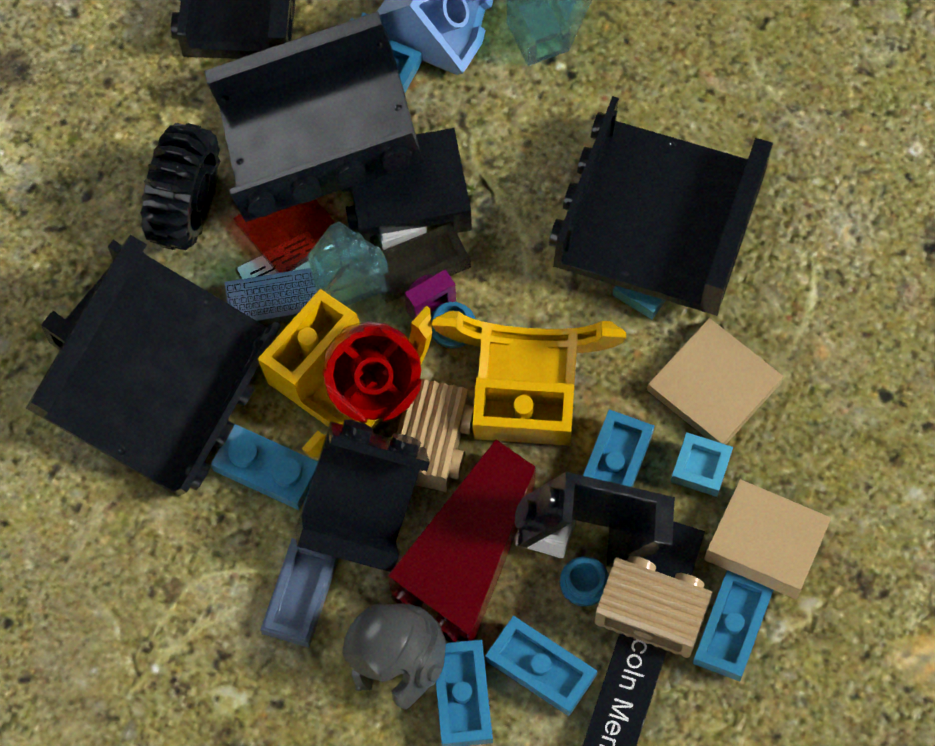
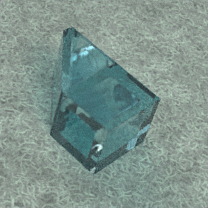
M507 0V24L527 66L570 50L592 0Z
M341 222L330 225L308 254L316 291L318 292L319 289H322L345 306L388 290L384 274L388 272V264L380 247H375L365 240L360 233H355Z

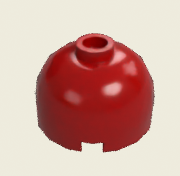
M366 321L351 325L335 336L326 351L322 374L328 396L338 410L356 421L367 422L366 419L376 420L382 418L383 421L393 419L408 409L420 392L422 370L419 354L405 334L386 323Z

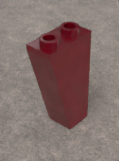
M496 439L388 575L390 590L393 592L391 595L392 600L396 604H411L427 611L438 622L445 640L450 643L457 640L461 642L475 640L518 529L515 525L517 506L521 498L530 494L534 488L536 467Z

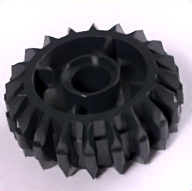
M175 123L170 125L159 137L158 146L153 149L151 164H148L149 170L147 178L144 180L145 189L141 197L143 200L140 212L143 218L141 226L146 240L156 243L162 248L187 250L197 242L198 235L202 234L203 226L207 221L213 197L216 193V181L219 177L217 173L220 164L218 157L220 148L216 134H213L212 131L203 129L195 124L186 123L184 125Z

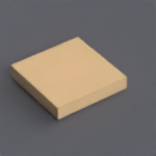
M709 318L650 381L647 391L704 437L726 445L782 383L784 376Z
M740 479L707 549L704 560L797 600L831 521V517Z

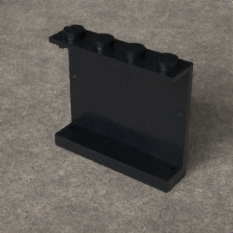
M378 11L205 70L207 85L220 109L236 187L229 189L230 195L245 222L268 216L274 212L304 202L313 201L316 198L348 187H355L363 182L402 171L424 162L391 42Z
M612 96L606 114L598 112L591 131V138L595 139L593 147L585 146L581 153L577 167V173L581 174L578 184L570 182L563 203V209L568 210L564 220L556 219L549 238V246L556 247L553 267L718 316L767 170L773 142L755 137L748 159L618 122L616 120L619 98Z
M129 235L36 389L26 409L173 494L181 496L187 493L189 488L196 491L207 476L211 466L205 463V460L213 446L220 449L229 437L234 423L228 419L236 405L244 407L252 396L258 382L251 379L259 366L258 358L275 340L281 324L275 321L266 327L144 254L143 251L147 244Z

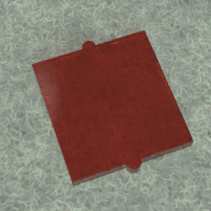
M316 200L304 202L245 222L241 213L233 218L237 227L277 273L293 271L307 260H316L318 257L317 253L343 235V230Z

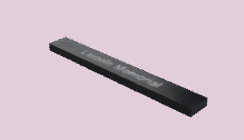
M674 521L672 546L646 558V560L656 565V572L675 578L676 573L692 575L705 531ZM619 633L582 746H637L665 660L666 650Z

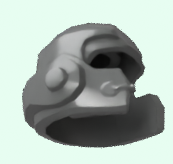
M375 604L359 614L350 625L345 636L342 653L344 659L353 668L351 676L354 680L356 691L372 690L374 679L381 682L389 681L397 675L403 674L401 682L391 692L395 704L407 710L430 686L434 685L441 675L445 660L446 641L438 622L424 609L411 604Z

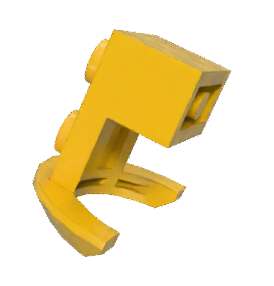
M319 289L258 358L264 376L270 386L328 427L330 421L344 424L345 420H354L341 413L331 401L322 373L327 349L335 336L349 326L360 323L357 313L322 289ZM425 306L411 322L409 341L419 354L421 365L432 337L431 313L428 306ZM382 418L376 420L366 419L367 422L362 423L374 428ZM317 430L301 449L309 457L319 458L326 434L324 435Z
M448 311L432 320V326L439 334L457 342L480 347L478 377H476L472 423L473 435L476 440L495 441L497 439L498 441L571 446L577 353L596 352L616 347L625 341L627 334L622 328L611 321H600L596 324L579 328H523L479 321L459 311Z

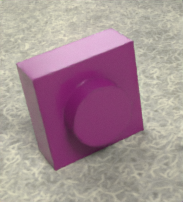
M446 269L434 276L427 274L418 278L411 284L409 290L405 292L406 311L411 319L414 320L425 306L430 308V313L432 314L438 306L447 302H456V285Z

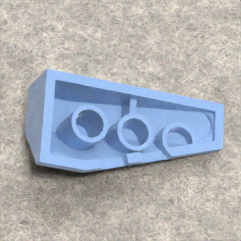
M384 0L377 11L390 40L422 52V61L459 75L464 73L483 43L486 30L481 25L485 9L492 7L493 0Z

